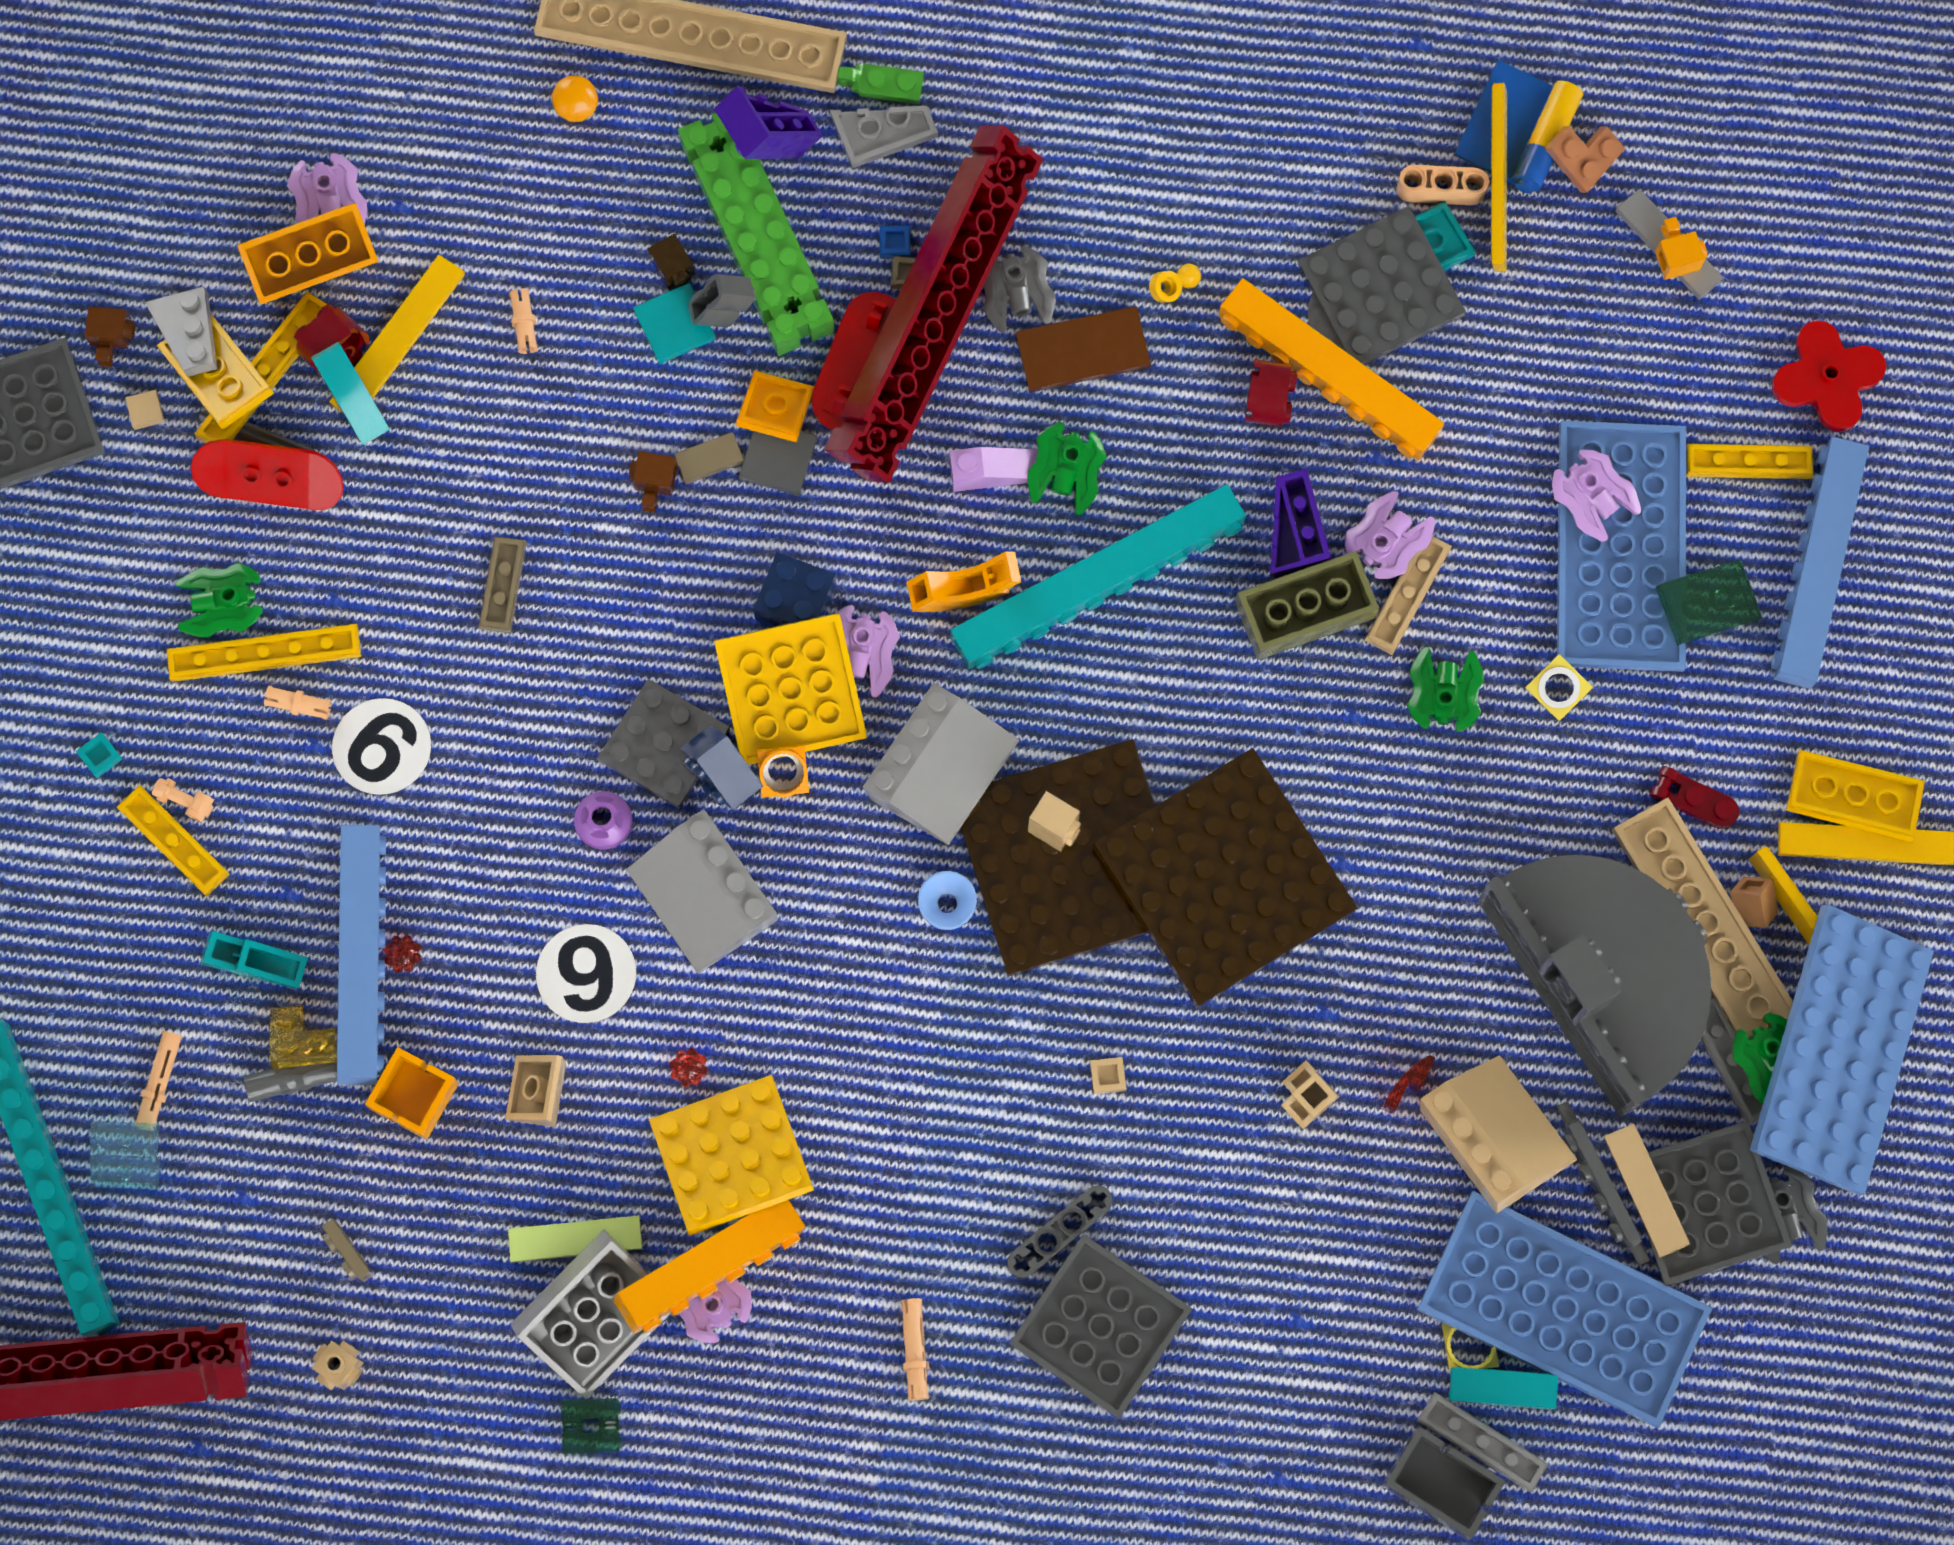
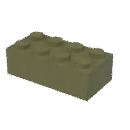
M1357 551L1238 592L1235 600V605L1257 660L1373 620L1379 611V606Z

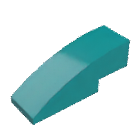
M339 342L311 357L362 445L390 430Z
M211 931L208 935L200 964L237 975L299 989L308 957L252 940H242Z
M1452 1367L1450 1371L1449 1401L1544 1410L1556 1409L1558 1375Z

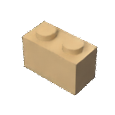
M1046 791L1029 818L1028 832L1061 852L1065 844L1071 846L1080 832L1079 827L1081 823L1078 822L1080 811Z

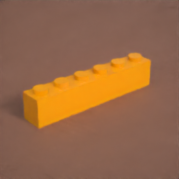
M789 1200L756 1211L616 1294L613 1301L633 1334L642 1329L645 1333H648L662 1324L660 1318L671 1312L673 1316L682 1313L690 1307L688 1301L698 1295L701 1300L705 1299L718 1290L716 1286L718 1283L725 1279L729 1283L735 1281L746 1273L744 1268L754 1262L756 1266H759L774 1256L772 1254L773 1250L780 1246L785 1250L801 1240L799 1235L806 1226Z

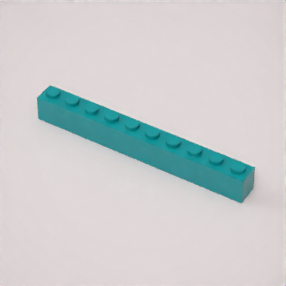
M1226 484L950 629V638L968 670L975 666L977 669H981L992 663L994 656L1002 652L1010 654L1022 646L1021 642L1030 637L1033 640L1038 639L1050 631L1049 627L1057 623L1064 625L1071 622L1077 617L1076 613L1085 608L1093 610L1101 606L1105 602L1104 598L1114 593L1116 596L1126 593L1133 587L1132 584L1140 579L1148 581L1156 577L1160 573L1159 569L1169 564L1171 567L1181 564L1188 558L1187 555L1195 550L1203 552L1211 548L1215 544L1214 540L1224 535L1226 538L1236 535L1243 529L1242 526L1245 523L1246 514L1229 485Z
M0 1018V1116L79 1331L83 1336L93 1337L120 1326V1322L11 1027Z

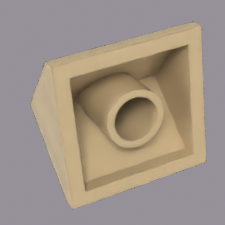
M516 1056L505 1120L556 1127L566 1069V1062L562 1056Z

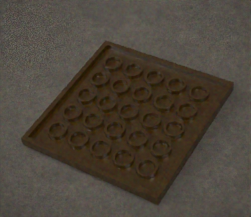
M1133 739L992 781L960 829L1007 977L1148 934L1092 847L1093 843L1155 806ZM1046 791L1080 811L1078 822L1081 823L1079 827L1080 832L1071 846L1065 844L1061 852L1028 832L1029 818Z
M1254 748L1107 834L1092 845L1196 1009L1358 909Z

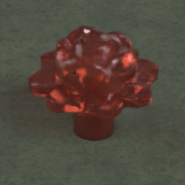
M405 935L402 939L399 936H394L391 943L383 948V952L387 955L384 958L385 964L392 966L395 973H401L403 969L408 973L412 972L414 965L422 960V956L419 954L422 947L414 942L409 935Z
M689 1048L687 1053L684 1050L677 1051L676 1058L669 1063V1067L673 1070L670 1074L671 1078L679 1081L683 1087H689L691 1083L695 1086L699 1085L701 1078L708 1073V1068L705 1066L707 1058L699 1055L694 1048Z

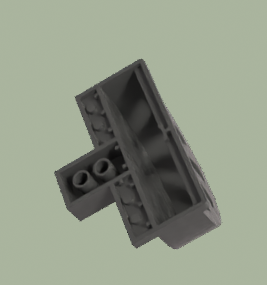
M1564 855L1537 860L1519 867L1502 878L1497 876L1487 883L1478 899L1480 907L1620 1118L1625 1116L1661 1091L1680 1073L1695 1052L1706 1027L1711 1003V974L1704 947L1707 944L1705 940L1707 934L1698 920L1693 921L1686 910L1689 908L1680 893L1674 894L1671 888L1665 889L1653 878L1633 867L1611 859L1590 855Z

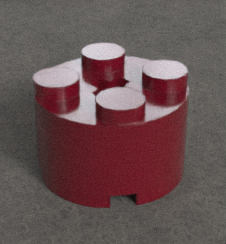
M331 304L323 306L319 310L317 317L308 325L301 326L294 335V339L297 341V353L319 375L320 373L311 359L312 356L339 342L354 367L364 355L360 351L363 344L367 346L369 344L368 334L341 308H334Z
M1254 359L1253 366L1259 369L1251 373L1246 406L1247 411L1252 412L1251 414L1245 413L1244 422L1282 427L1283 423L1289 424L1292 405L1291 402L1287 401L1288 392H1295L1297 371L1292 370V365Z

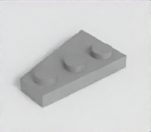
M927 105L890 107L888 110L869 111V108L858 109V111L852 112L830 110V116L852 169L938 137L937 128Z
M204 286L145 302L187 377L218 369L209 296Z

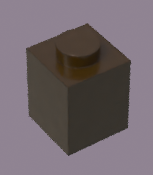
M675 234L647 248L650 261L668 289L687 284L691 280V276L695 275L693 263Z

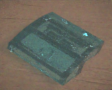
M91 1121V1187L158 1189L160 1157H158L159 1124Z

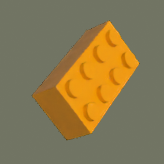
M356 202L237 245L260 305L379 262Z

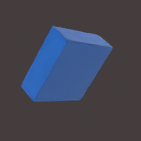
M880 226V259H893V256L911 258V226Z

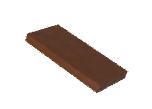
M1137 306L1015 332L1029 393L1151 367Z

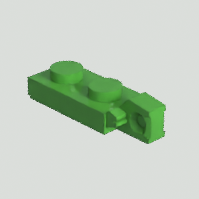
M856 64L855 68L839 66L837 84L852 87V92L858 93L859 97L918 105L920 104L924 72L871 64Z

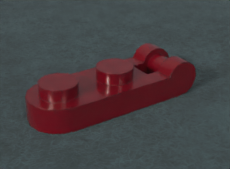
M1661 767L1658 773L1660 779L1657 786H1653L1649 793L1652 799L1661 802L1669 797L1676 810L1718 829L1728 828L1735 823L1739 816V807L1734 799L1679 774L1673 768ZM1671 784L1679 787L1676 795L1668 791Z

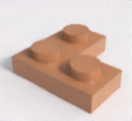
M1564 126L1544 149L1581 193H1588L1624 151L1625 147L1607 126L1600 127L1586 144L1583 143L1570 126Z

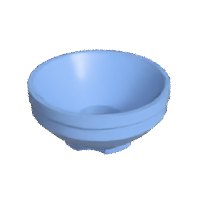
M942 871L935 873L922 884L919 890L918 906L920 913L930 925L938 929L953 930L966 924L975 912L977 904L975 889L965 876L957 872ZM950 895L956 899L957 907L953 912L944 913L938 908V901L942 896Z

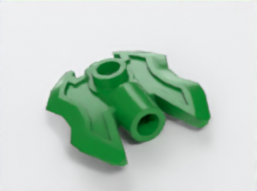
M1057 422L1047 427L1037 437L1038 454L1035 463L1028 470L1027 477L1030 498L1033 503H1037L1053 477L1051 491L1054 493L1070 496L1074 485L1075 514L1079 516L1095 500L1099 491L1097 484L1098 471L1107 456L1102 441L1094 431L1088 433L1086 437L1088 441L1085 443L1083 439H1080V434L1071 432L1070 435H1065V437L1062 436V431L1065 428L1064 423Z
M236 562L226 569L213 570L201 567L180 578L175 583L178 588L202 591L191 594L193 612L202 614L179 623L178 629L180 632L197 637H210L218 631L228 629L243 632L256 622L263 611L262 607L253 605L250 608L252 601L256 600V593L248 586L251 583H254V585L258 584L261 581V577L251 567Z
M1423 647L1412 663L1409 672L1413 682V695L1406 706L1413 719L1424 729L1429 728L1431 721L1429 717H1432L1435 721H1438L1439 725H1447L1448 722L1457 720L1455 730L1456 732H1462L1473 725L1481 714L1477 699L1478 690L1484 682V674L1478 657L1474 651H1469L1459 678L1458 665L1448 661L1438 663L1435 675L1429 647Z
M1766 1013L1763 1016L1764 1023L1768 1024V1028L1763 1029L1761 1026L1751 1030L1753 1035L1750 1036V1040L1747 1038L1748 1033L1743 1029H1739L1733 1041V1060L1744 1069L1749 1078L1750 1092L1762 1104L1764 1103L1787 1024V1019L1772 1013Z

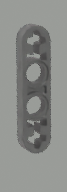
M1100 1185L1092 1186L1018 1246L1008 1257L1007 1267L1010 1274L1018 1279H1026L1032 1276L1107 1214L1113 1202L1110 1191ZM1094 1193L1097 1196L1103 1194L1106 1197L1103 1201L1105 1207L1101 1209L1096 1206L1090 1210L1089 1214L1093 1218L1088 1220L1085 1212L1077 1207V1205L1082 1202L1085 1208L1092 1201L1091 1194ZM1068 1213L1078 1214L1082 1219L1081 1227L1076 1231L1067 1230L1063 1225L1065 1215ZM1048 1233L1055 1237L1057 1245L1054 1250L1045 1252L1039 1248L1038 1238L1043 1234ZM1032 1244L1035 1253L1042 1257L1043 1260L1037 1262L1036 1257L1028 1262V1271L1025 1272L1023 1269L1016 1271L1014 1269L1016 1265L1014 1258L1019 1255L1023 1259L1029 1255L1031 1251L1026 1247Z

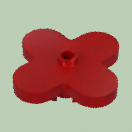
M1819 320L1809 322L1803 326L1796 338L1795 345L1800 361L1786 364L1777 371L1772 380L1773 395L1781 404L1788 407L1810 404L1816 408L1820 422L1827 429L1834 432L1848 431L1857 424L1862 415V403L1858 391L1873 388L1881 381L1886 372L1885 358L1880 351L1871 346L1863 345L1845 349L1837 330L1831 324Z

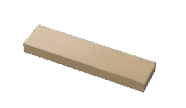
M1432 536L1428 547L1417 552L1411 558L1406 573L1399 576L1364 641L1393 655L1451 550V545Z
M1635 1124L1604 1136L1659 1258L1689 1246L1690 1242Z

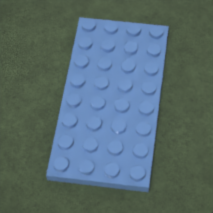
M1561 421L1559 424V469L1565 472L1564 476L1568 478L1570 474L1568 469L1575 463L1579 466L1581 464L1585 465L1584 461L1578 457L1580 450H1595L1608 455L1612 467L1617 474L1630 481L1635 488L1641 513L1635 515L1616 502L1620 508L1605 520L1599 516L1608 535V539L1605 542H1601L1581 531L1576 526L1571 511L1565 505L1558 502L1557 655L1560 654L1572 667L1684 672L1686 669V426Z
M1829 904L1821 905L1750 1151L1853 1194L1865 1195L1933 957V950Z
M1472 1191L1417 1310L1546 1374L1558 1375V1380L1651 1426L1659 1428L1712 1307L1676 1289L1665 1286V1284L1508 1207L1496 1214L1481 1194Z

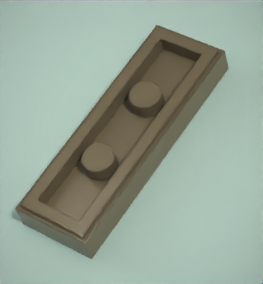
M494 536L479 629L511 634L527 545L526 540Z

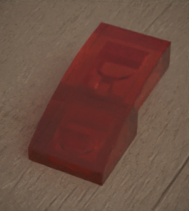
M1428 1055L1411 1067L1393 1087L1381 1109L1393 1114L1407 1086L1419 1091L1435 1057Z

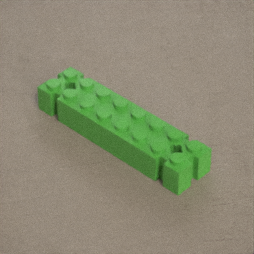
M717 113L712 115L713 122L703 126L701 120L679 128L680 145L689 164L693 163L694 175L738 271L742 277L751 278L752 287L755 289L753 303L762 323H767L768 336L777 355L781 356L800 348V339L810 336L812 342L835 333L832 314L825 299L820 300L819 286L760 160L744 159L737 152L733 139ZM791 309H795L796 311L798 309V312L792 314Z

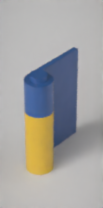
M1497 60L1454 156L1492 174L1493 83H1504L1507 90V181L1514 184L1521 192L1530 194L1541 189L1554 161L1544 148L1562 127L1570 126L1584 93L1573 83L1557 81L1554 85H1551Z

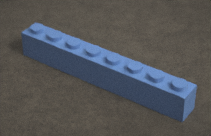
M1832 436L1827 445H1822L1819 450L1817 463L1821 464L1819 475L1815 474L1811 484L1810 492L1815 493L1813 504H1808L1804 516V521L1808 522L1806 533L1802 532L1798 542L1797 551H1801L1802 554L1800 562H1795L1791 573V580L1795 581L1793 592L1789 591L1785 600L1784 609L1789 610L1787 620L1781 622L1777 638L1782 640L1780 651H1775L1771 662V669H1775L1773 680L1811 689L1818 680L1869 445Z
M341 825L337 1085H376L377 1075H382L384 1071V1055H377V1043H384V1023H378V1011H384L385 992H378V980H385V960H378L379 948H385V929H379V917H385L386 898H379V886H386V867H380V855H386V836H380V825Z

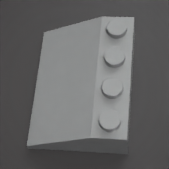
M933 683L863 785V789L873 802L949 845L1019 740L960 697Z
M705 809L676 827L626 869L697 974H700L778 921L776 911Z
M603 1229L511 1323V1326L516 1336L582 1397L587 1399L655 1330L653 1329L645 1333L642 1329L633 1334L613 1301L618 1292L650 1273ZM671 1312L665 1315L664 1317L660 1318L661 1321L663 1322L671 1314Z

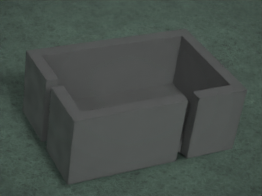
M1418 1427L1413 1431L1381 1486L1466 1540L1472 1539L1487 1514L1482 1509L1478 1510L1479 1506L1485 1509L1491 1507L1506 1481L1453 1447H1449L1444 1453H1441L1438 1450L1443 1448L1445 1442L1423 1428Z

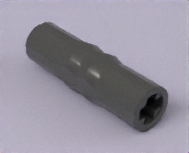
M337 1053L310 1060H299L293 1064H283L277 1068L243 1076L249 1102L282 1094H292L299 1090H308L315 1086L337 1081Z

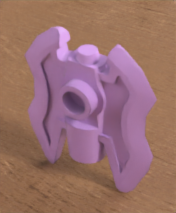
M332 153L330 160L333 166L329 167V165H324L323 162H318L314 164V168L309 172L306 171L307 165L305 161L301 160L291 171L287 187L295 196L297 204L295 219L297 223L318 216L319 212L323 214L356 202L365 225L367 201L359 193L356 183L358 169L347 158Z
M1580 450L1578 457L1584 461L1585 465L1581 464L1579 466L1575 463L1568 469L1570 471L1568 478L1564 476L1565 472L1556 469L1554 471L1552 480L1554 500L1562 503L1571 511L1576 526L1581 531L1601 542H1605L1608 539V535L1599 516L1605 520L1620 508L1616 502L1633 514L1638 515L1641 513L1640 503L1632 483L1617 474L1612 467L1608 455L1595 450Z
M1392 491L1371 502L1367 506L1365 517L1361 522L1346 531V554L1357 551V554L1361 552L1364 558L1363 562L1366 565H1379L1380 568H1377L1374 573V577L1377 579H1389L1405 574L1411 558L1417 552L1428 547L1435 527V519L1428 517L1408 531L1413 522L1409 516L1401 511H1397L1388 520L1399 494L1397 491Z
M848 605L836 613H840L854 678L864 679L869 665L871 696L876 698L889 683L894 672L891 656L893 647L900 639V635L895 622L888 613L881 612L879 616L880 623L875 624V621L871 620V616L862 614L856 620L852 619L854 606Z
M727 1279L716 1285L718 1290L705 1299L701 1300L698 1295L688 1301L690 1307L680 1313L685 1322L687 1336L704 1343L719 1342V1336L713 1331V1328L722 1327L726 1329L732 1324L731 1319L735 1313L738 1314L737 1318L742 1323L747 1322L752 1308L751 1290L740 1284L737 1279L731 1283Z

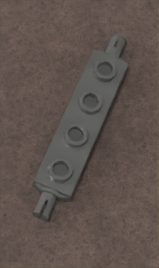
M1569 1101L1558 1105L1556 1108L1565 1123L1563 1141L1572 1153H1575L1580 1163L1578 1171L1586 1184L1590 1182L1595 1192L1593 1200L1596 1207L1601 1213H1606L1611 1223L1608 1225L1611 1236L1615 1242H1621L1623 1248L1626 1246L1628 1249L1630 1248L1638 1266L1650 1261L1651 1259H1649L1641 1243V1237L1579 1118H1576Z

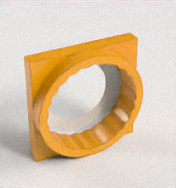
M805 745L757 750L759 779L763 785L760 788L761 798L774 796L788 797L794 794L809 793ZM778 756L790 757L797 766L796 776L792 781L785 784L776 783L768 773L770 762Z

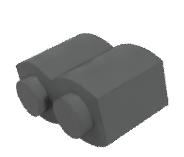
M723 274L711 276L703 290L697 291L688 304L692 325L730 327L738 319L740 312L746 311L754 302L755 289L752 287L751 278Z

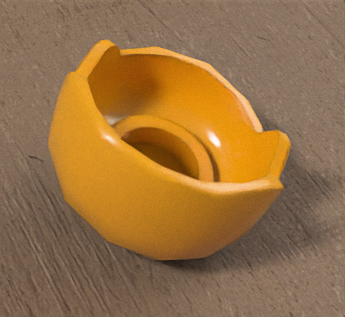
M579 75L564 77L556 83L552 92L551 100L555 112L569 122H583L593 115L598 106L596 88L587 78Z

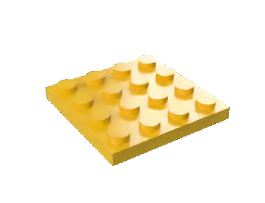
M840 613L714 640L739 753L748 765L758 763L757 750L805 745V752L867 738Z
M772 1075L649 1119L689 1236L814 1190Z

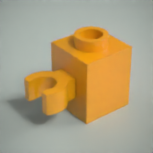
M1676 217L1665 219L1663 221L1664 225L1661 226L1665 240L1660 241L1655 250L1664 280L1699 271L1706 260L1705 258H1707L1705 243L1703 240L1698 239L1696 231L1681 235Z

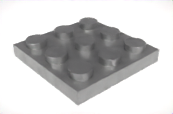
M648 679L597 759L599 762L680 809L699 779L683 763L682 760L686 756L680 748L710 725L725 735L728 734L730 727Z

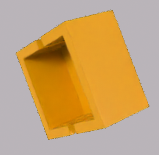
M397 1047L365 1105L371 1111L394 1123L397 1122L401 1127L427 1140L459 1082L455 1077L431 1064L427 1066L423 1060Z

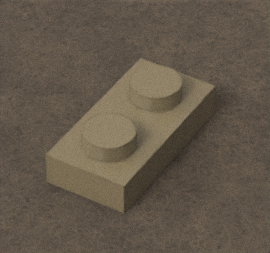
M332 1218L322 1225L327 1233L322 1237L333 1253L339 1250L345 1259L341 1265L352 1280L357 1277L364 1283L374 1276L367 1263L336 1220Z

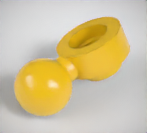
M1184 264L1178 269L1177 274L1173 271L1158 272L1150 280V294L1158 302H1173L1179 298L1182 287L1194 288L1200 283L1201 271L1194 264ZM1161 283L1165 286L1164 292L1161 290Z

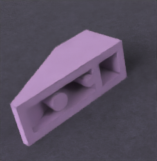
M977 447L951 450L950 469L953 492L1028 483V470L1036 461L1038 449Z

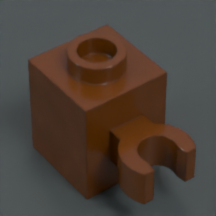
M88 307L84 336L91 347H97L95 360L99 361V366L112 367L113 348L128 349L129 339H134L135 321L131 319L126 309Z
M639 451L637 461H631L629 479H633L635 490L644 491L641 503L644 512H656L658 494L672 496L678 469L676 457Z

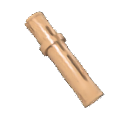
M162 1031V1037L146 1089L141 1091L140 1096L143 1099L136 1122L134 1123L135 1126L155 1130L161 1104L165 1103L167 1096H164L183 1036Z
M922 1299L901 1300L906 1363H903V1371H906L908 1400L929 1399L927 1387L929 1361H926L924 1347Z

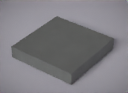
M753 431L739 474V480L800 496L818 440L817 436L800 431L796 443Z

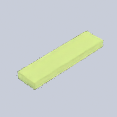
M640 1216L508 1229L510 1262L578 1256L603 1229L627 1251L642 1250Z

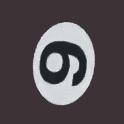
M384 698L369 700L351 709L338 724L332 742L334 763L345 781L360 791L377 795L398 792L411 785L424 771L431 752L430 733L419 713L403 702Z
M591 924L572 926L556 934L542 950L536 968L537 987L546 1005L560 1017L578 1023L601 1021L619 1011L629 999L636 981L635 960L626 942L615 932L605 927Z

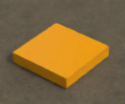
M754 370L736 421V426L797 443L812 399L814 386Z

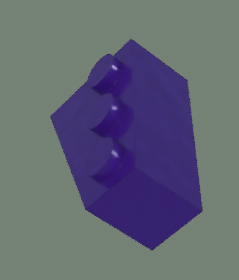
M736 86L714 108L733 139L737 152L744 159L800 158L823 136L807 110L779 101L777 104L767 102L765 95L759 93L754 97L745 94V88Z
M1307 469L1276 477L1270 565L1271 580L1332 559Z

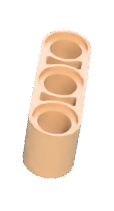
M1409 165L1401 171L1396 191L1400 199L1410 203L1439 204L1445 201L1447 204L1477 205L1485 197L1489 185V177L1485 171L1479 168ZM1414 180L1419 186L1415 188L1409 187L1405 184V181ZM1438 181H1443L1447 183L1450 188L1441 189L1435 183ZM1476 183L1480 190H1471L1466 184Z

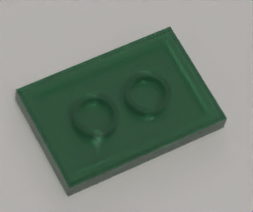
M1741 559L1655 586L1677 646L1753 623L1763 618Z

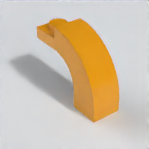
M1004 552L980 565L950 572L926 571L906 583L913 612H939L974 606L1000 598L1010 593L1009 588L1021 583L1015 552Z

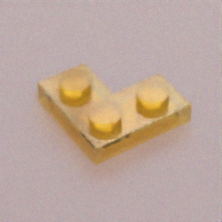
M303 1005L270 1009V1064L272 1069L337 1062V1032L335 1028L305 1031V1011Z

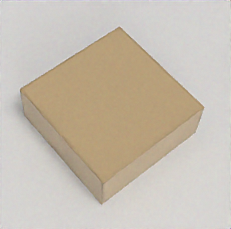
M156 390L125 397L134 430L165 422L159 394Z
M1123 1057L1090 1061L1093 1094L1126 1091Z

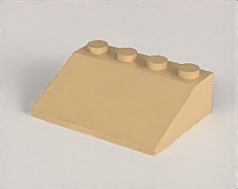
M1500 1055L1446 1081L1420 1098V1111L1496 1214L1577 1161L1575 1155Z

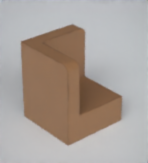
M1743 876L1730 892L1732 902L1747 927L1766 929L1778 914L1773 879Z

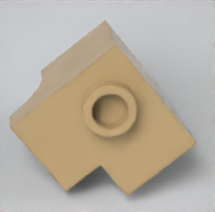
M1307 1060L1282 1081L1292 1095L1281 1106L1302 1129H1305L1340 1097Z

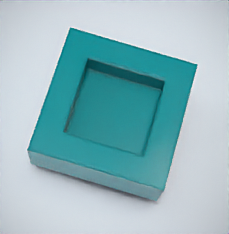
M102 732L76 751L96 778L123 760Z

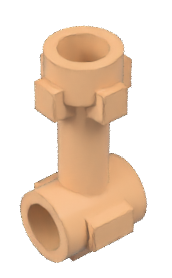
M159 778L152 791V795L157 797V801L165 804L169 799L188 808L185 815L201 823L205 817H209L214 808L212 805L213 798L199 791L193 797L174 788L175 781L169 778L167 780Z

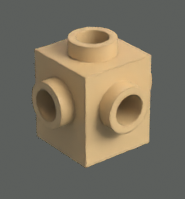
M344 1340L340 1345L333 1341L328 1346L323 1344L313 1357V1361L316 1363L312 1369L319 1373L316 1380L330 1390L335 1385L343 1390L347 1386L351 1387L362 1373L360 1368L364 1362L356 1357L359 1351ZM335 1358H339L340 1367L337 1370H331L329 1366Z

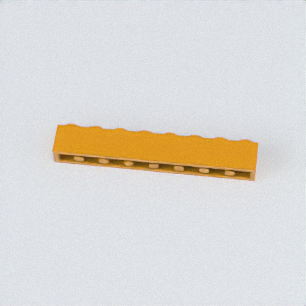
M1244 278L1241 279L1221 304L1218 317L1221 318L1224 326L1232 331L1238 330L1246 336V340L1250 345L1257 349L1263 348L1270 353L1275 363L1292 365V370L1297 371V378L1306 385L1313 384L1321 390L1322 396L1329 402H1338L1345 407L1350 417L1359 422L1363 420L1372 427L1371 430L1383 440L1389 439L1396 444L1398 451L1408 458L1414 457L1419 461L1441 433L1445 424L1443 421Z

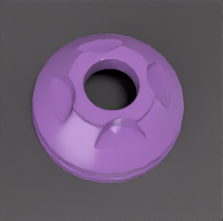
M607 791L595 792L585 797L578 805L574 816V826L580 839L586 845L599 850L615 848L622 844L629 836L633 825L631 809L626 801L620 796ZM599 808L608 809L611 812V820L606 825L595 824L592 820L595 810Z

